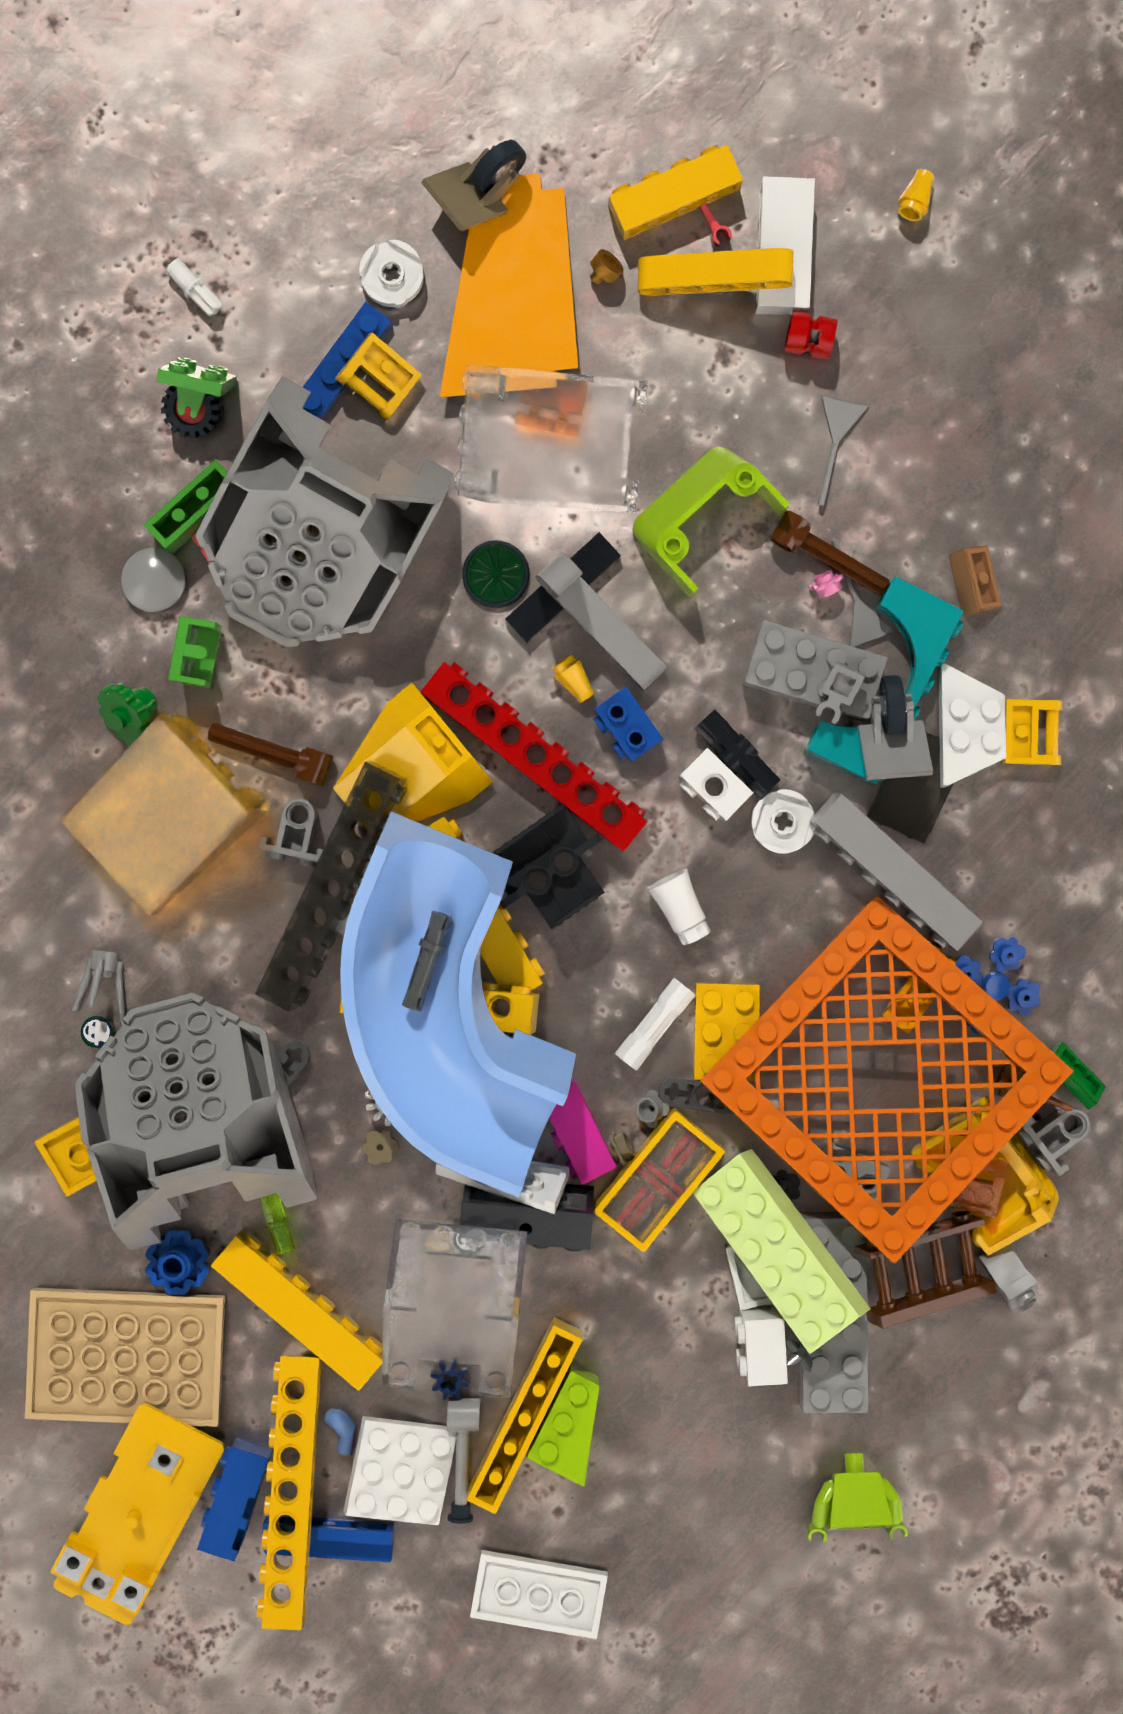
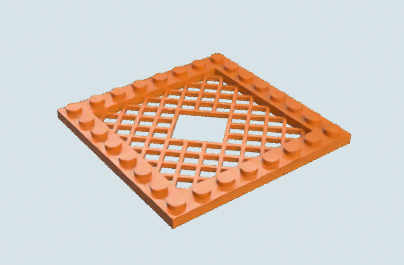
M876 895L709 1070L700 1082L891 1263L895 1264L1074 1070ZM878 942L886 948L884 950H871ZM888 955L889 972H871L870 956ZM893 956L910 971L894 972ZM865 957L866 972L849 973ZM889 977L890 994L872 995L871 978ZM894 977H912L913 994H895ZM917 977L935 993H918ZM866 978L867 995H849L848 979ZM843 980L844 996H828ZM913 999L914 1016L896 1017L895 1000ZM918 999H937V1016H919ZM872 1000H890L891 1017H873ZM942 1000L959 1015H943ZM844 1001L845 1018L827 1019L826 1002ZM849 1001H867L868 1018H850ZM821 1003L822 1019H806ZM938 1021L939 1038L921 1039L920 1022ZM943 1021H961L962 1038H944ZM966 1021L984 1037L967 1038ZM896 1022H915V1039L897 1040ZM868 1023L869 1040L851 1041L850 1024ZM873 1023H891L892 1040H874ZM822 1024L823 1042H805L804 1025ZM827 1024H845L846 1041H828ZM799 1026L800 1042L783 1043ZM962 1043L963 1061H945L944 1044ZM968 1043H986L987 1060L969 1061ZM921 1044H939L940 1061L922 1062ZM991 1044L1009 1060H992ZM916 1045L919 1108L854 1110L851 1046ZM846 1046L847 1064H829L828 1047ZM823 1047L824 1064L806 1065L805 1048ZM782 1048H800L801 1065H783ZM777 1049L778 1066H761ZM992 1065H1011L1012 1083H993ZM964 1066L965 1084H946L945 1067ZM969 1066H987L988 1083L970 1084ZM1016 1066L1025 1073L1018 1082ZM922 1067H940L941 1084L923 1085ZM847 1069L848 1087H830L829 1070ZM801 1070L802 1088H783V1071ZM806 1070H824L825 1087L807 1088ZM778 1071L779 1088L760 1089V1072ZM754 1072L756 1088L747 1081ZM994 1088H1011L995 1105ZM965 1089L966 1107H948L947 1090ZM970 1089H988L989 1106L971 1107ZM923 1090H942V1108H924ZM848 1092L849 1110H831L830 1093ZM802 1093L803 1111H784V1094ZM807 1093H825L826 1110L807 1111ZM762 1094H779L780 1111ZM966 1112L967 1130L949 1131L948 1113ZM972 1112H989L972 1129ZM924 1113H943L944 1131H925ZM878 1114H896L897 1132H878ZM901 1114H919L920 1131L902 1132ZM849 1115L850 1133H832L831 1116ZM854 1115H873V1132L855 1133ZM803 1116L804 1133L787 1117ZM808 1116H826L827 1134H808ZM944 1136L945 1154L927 1155L926 1137ZM949 1136H967L950 1154ZM897 1137L898 1155L879 1156V1138ZM902 1137H921V1155H903ZM850 1138L851 1156L833 1157L832 1139ZM855 1138H874L875 1156H856ZM810 1139H827L828 1156ZM903 1160H922L923 1178L904 1179ZM927 1160H944L928 1177ZM856 1161H875L876 1179L857 1180ZM880 1161H898L899 1179H881ZM835 1162H851L852 1178ZM876 1184L877 1202L859 1185ZM881 1184H899L900 1202L882 1203ZM904 1184H922L905 1202ZM884 1208L899 1209L891 1216Z

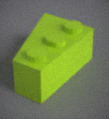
M571 1362L527 1450V1458L584 1487L600 1383L599 1376Z

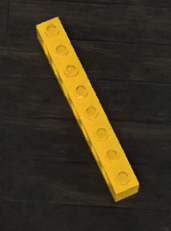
M282 1355L280 1356V1362H275L273 1381L279 1382L278 1395H273L271 1402V1415H276V1426L270 1429L269 1448L274 1449L273 1462H268L266 1473V1481L272 1482L271 1496L266 1495L264 1503V1516H269V1527L264 1529L262 1534V1550H267L266 1564L261 1563L259 1584L265 1585L264 1598H259L257 1604V1619H262L263 1629L302 1630L305 1625L322 1360L318 1356ZM292 1380H298L303 1384L304 1394L301 1398L296 1399L290 1396L288 1385ZM289 1414H297L301 1418L302 1427L299 1431L293 1432L287 1428L286 1418ZM293 1447L298 1450L300 1454L298 1464L290 1465L285 1462L283 1453L286 1448ZM291 1481L295 1483L298 1489L295 1498H286L282 1494L281 1486L283 1482ZM282 1515H289L294 1519V1531L285 1532L280 1528L279 1518ZM286 1549L290 1551L293 1556V1563L289 1566L279 1564L276 1558L278 1550ZM275 1585H287L291 1591L290 1598L287 1600L278 1599L274 1593Z

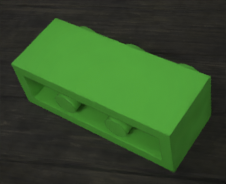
M215 459L143 525L168 552L174 554L198 531L228 472Z

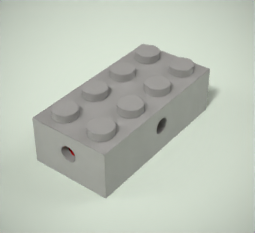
M763 620L757 631L742 685L817 708L823 700L829 698L821 690L835 662L838 661L866 675L851 706L841 703L842 716L864 722L870 718L872 711L871 699L877 695L888 657ZM826 707L823 709L825 711L835 713L834 710L830 707Z

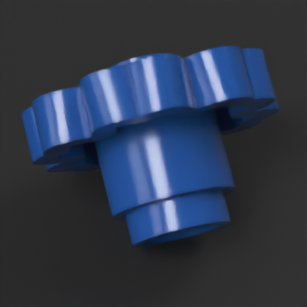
M172 1228L166 1233L165 1237L160 1236L161 1243L151 1245L146 1251L145 1255L150 1263L147 1265L145 1272L153 1286L164 1285L165 1292L169 1295L176 1293L185 1295L191 1286L199 1287L210 1272L211 1268L206 1260L209 1258L211 1251L206 1246V1242L202 1237L192 1238L189 1229L183 1228L179 1230Z

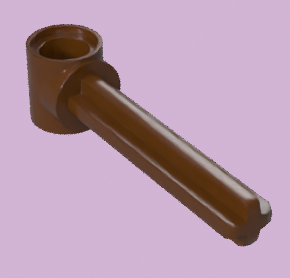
M785 511L769 538L775 545L790 553H797L798 549H801L873 593L881 596L885 592L890 582L888 578L809 532L811 524L806 519L792 511Z
M213 723L208 731V740L293 769L295 770L294 775L297 778L324 786L333 759L332 755L308 747L303 748L300 752L218 723Z

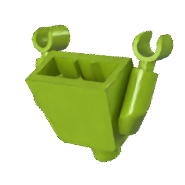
M863 1453L844 1454L846 1473H836L831 1477V1480L824 1482L814 1501L812 1522L807 1528L808 1540H812L814 1532H821L822 1543H825L827 1541L826 1525L828 1530L885 1528L891 1540H894L893 1531L900 1528L902 1535L907 1537L908 1530L903 1523L901 1497L887 1479L882 1478L880 1472H865Z

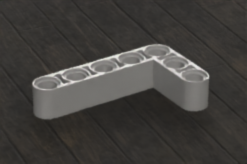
M563 552L559 553L535 576V579L622 670L645 691L667 667L580 577L583 573L566 554Z

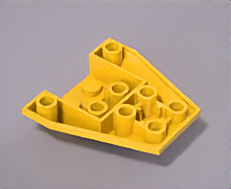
M411 683L387 702L333 789L371 836L376 838L381 835L390 812L418 822L470 802L491 785L493 781L415 685Z

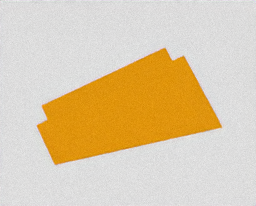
M539 173L519 175L516 182L509 187L501 198L502 203L508 209L506 214L468 230L440 397L557 387V370L578 368L564 188L542 190Z

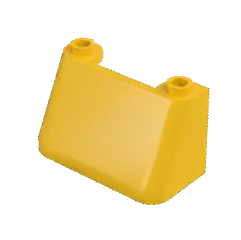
M983 1096L971 1103V1107L989 1106V1098ZM966 1112L958 1113L948 1121L949 1131L967 1130ZM972 1112V1129L989 1112ZM942 1125L935 1131H944V1126ZM1017 1134L1007 1142L957 1196L964 1208L970 1211V1214L984 1219L985 1225L972 1229L970 1234L974 1244L982 1248L987 1256L1052 1221L1059 1201V1195L1053 1182ZM944 1136L926 1137L927 1155L945 1154ZM949 1136L950 1154L967 1136ZM921 1141L913 1147L912 1155H921ZM914 1160L916 1166L922 1170V1160ZM927 1160V1172L933 1173L944 1160Z

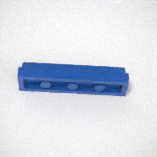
M282 1515L279 1518V1526L285 1532H292L295 1529V1521L289 1515ZM266 1516L263 1522L262 1534L263 1530L269 1527V1516ZM312 1517L309 1557L391 1562L394 1522ZM281 1549L277 1552V1555L292 1556L291 1552L286 1549Z

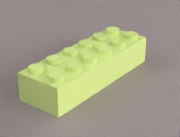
M753 1149L738 1154L694 1190L693 1194L809 1354L824 1345L871 1309Z

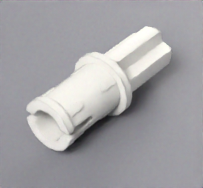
M180 258L172 261L166 268V274L184 290L183 295L186 298H191L208 316L217 314L222 307V303L204 285L205 280L202 277H197Z

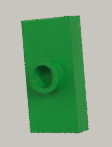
M1063 1041L1059 1042L1051 1051L1074 1070L1062 1084L1089 1110L1098 1103L1106 1086Z

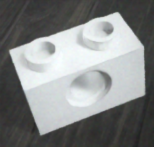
M708 748L678 776L683 781L680 787L692 798L698 795L706 803L702 808L715 821L719 817L723 821H727L753 794ZM709 778H716L721 782L722 791L718 796H711L706 792L705 783Z

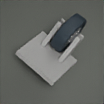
M883 676L880 681L879 696H873L871 699V724L858 725L866 779L875 780L933 775L923 720L914 721L912 694H904L900 676Z

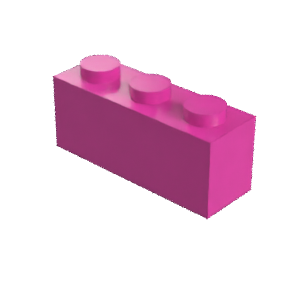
M573 1077L571 1078L568 1097L564 1105L556 1104L548 1120L551 1121L555 1129L551 1136L559 1151L565 1149L570 1159L565 1164L566 1167H569L572 1179L579 1178L583 1185L616 1169L617 1165Z

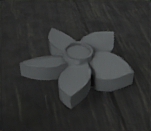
M785 1340L786 1347L791 1352H794L788 1356L787 1366H793L800 1362L805 1370L811 1372L813 1366L811 1357L818 1356L823 1350L818 1348L809 1354L800 1340L799 1343L794 1340Z

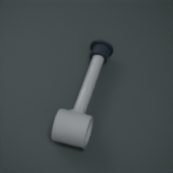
M448 1397L447 1431L457 1432L455 1501L451 1503V1513L448 1514L447 1519L449 1522L456 1524H466L473 1521V1515L470 1514V1502L466 1500L468 1492L470 1432H479L481 1398L458 1399Z

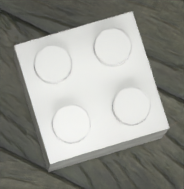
M762 1305L741 1311L739 1308V1316L734 1317V1330L738 1344H741V1349H736L737 1369L739 1368L740 1376H745L748 1386L788 1384L784 1318L774 1305Z

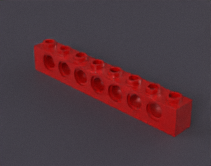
M443 662L420 693L624 852L648 822L643 818L646 812L632 801L626 805L617 798L621 792L607 781L603 785L592 778L595 772L580 761L578 765H575L567 758L570 752L555 741L552 746L542 739L545 733L532 722L524 725L516 718L520 713L504 701L501 706L491 699L494 693L481 682H478L476 686L466 679L469 673L457 663L453 662L449 666ZM457 687H464L469 691V698L463 704H456L451 699V694ZM482 707L492 708L495 712L493 721L488 724L480 723L476 718L478 710ZM513 726L520 731V738L516 743L507 744L502 740L501 735L506 727ZM533 746L543 748L546 753L545 759L539 764H533L527 759V752ZM557 766H565L570 770L571 778L564 784L556 783L552 778V771ZM588 785L595 790L596 798L592 803L584 804L578 799L577 792L580 787ZM609 805L617 806L621 811V818L615 824L607 823L603 818V810Z

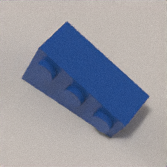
M239 1438L235 1439L232 1447H225L220 1465L225 1466L221 1478L216 1476L210 1493L214 1500L211 1508L207 1507L200 1525L204 1527L197 1550L235 1561L244 1542L273 1449Z

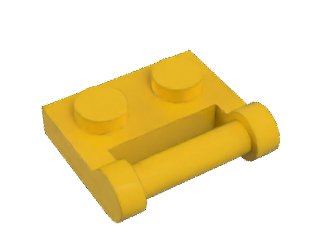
M369 333L335 379L342 385L346 383L379 411L378 415L386 421L422 374L374 333ZM358 367L362 368L393 394L388 401L354 374Z
M1005 699L1006 758L1002 764L1061 765V755H1058L1059 711H1062L1063 701ZM1039 710L1046 711L1045 755H1038Z

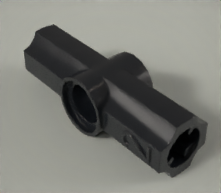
M713 710L694 728L717 752L716 756L735 775H738L759 799L780 781V778L758 756L759 752L751 742L741 733H737L716 710Z

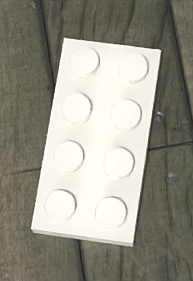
M481 1550L470 1618L597 1639L608 1572Z

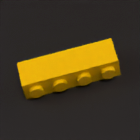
M728 144L720 148L718 145L711 146L702 151L700 157L690 161L688 158L681 159L675 162L670 170L659 173V171L651 172L645 175L640 183L631 187L630 184H624L614 189L612 195L609 196L608 207L623 241L696 210L703 204H710L741 190L743 178Z

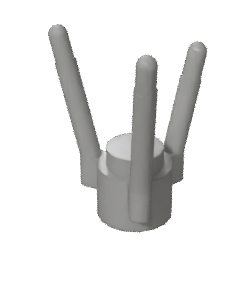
M92 949V955L88 957L87 967L72 1007L73 1012H77L91 975L94 977L88 1006L94 1007L101 977L111 978L112 972H114L120 1025L124 1024L123 1018L126 1016L122 979L123 962L117 961L118 953Z

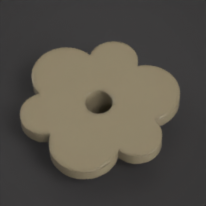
M377 1130L369 1131L366 1134V1143L362 1145V1151L368 1154L367 1160L371 1165H379L382 1161L390 1163L393 1160L392 1154L399 1150L398 1141L391 1138V1133L388 1130H383L381 1133ZM381 1144L383 1149H378L377 1146Z

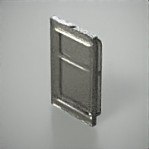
M926 732L933 775L885 779L881 783L866 815L869 819L878 822L879 825L889 827L906 835L909 839H914L925 844L928 835L931 833L953 786L951 784L945 788H940L939 736H934Z

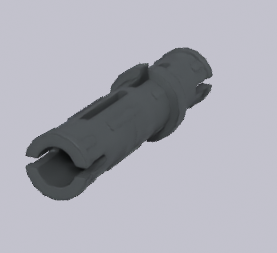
M432 911L425 936L419 942L421 948L402 1002L404 1007L422 1011L440 953H443L445 949L443 943L452 916Z

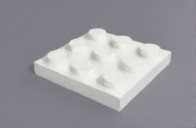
M363 1416L343 1510L345 1515L439 1525L457 1432L447 1431V1426Z

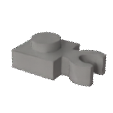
M836 661L821 690L829 698L823 700L818 705L816 715L820 716L824 708L830 707L835 712L831 723H837L842 714L841 703L851 706L866 675Z

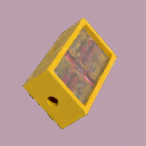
M672 1107L668 1116L661 1120L659 1126L652 1131L635 1152V1155L631 1157L594 1203V1213L644 1253L726 1151L712 1137L675 1107Z

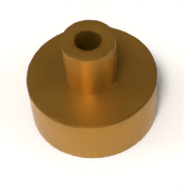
M600 249L590 261L594 270L590 274V278L596 284H600L603 280L608 283H614L623 273L620 261L607 250Z

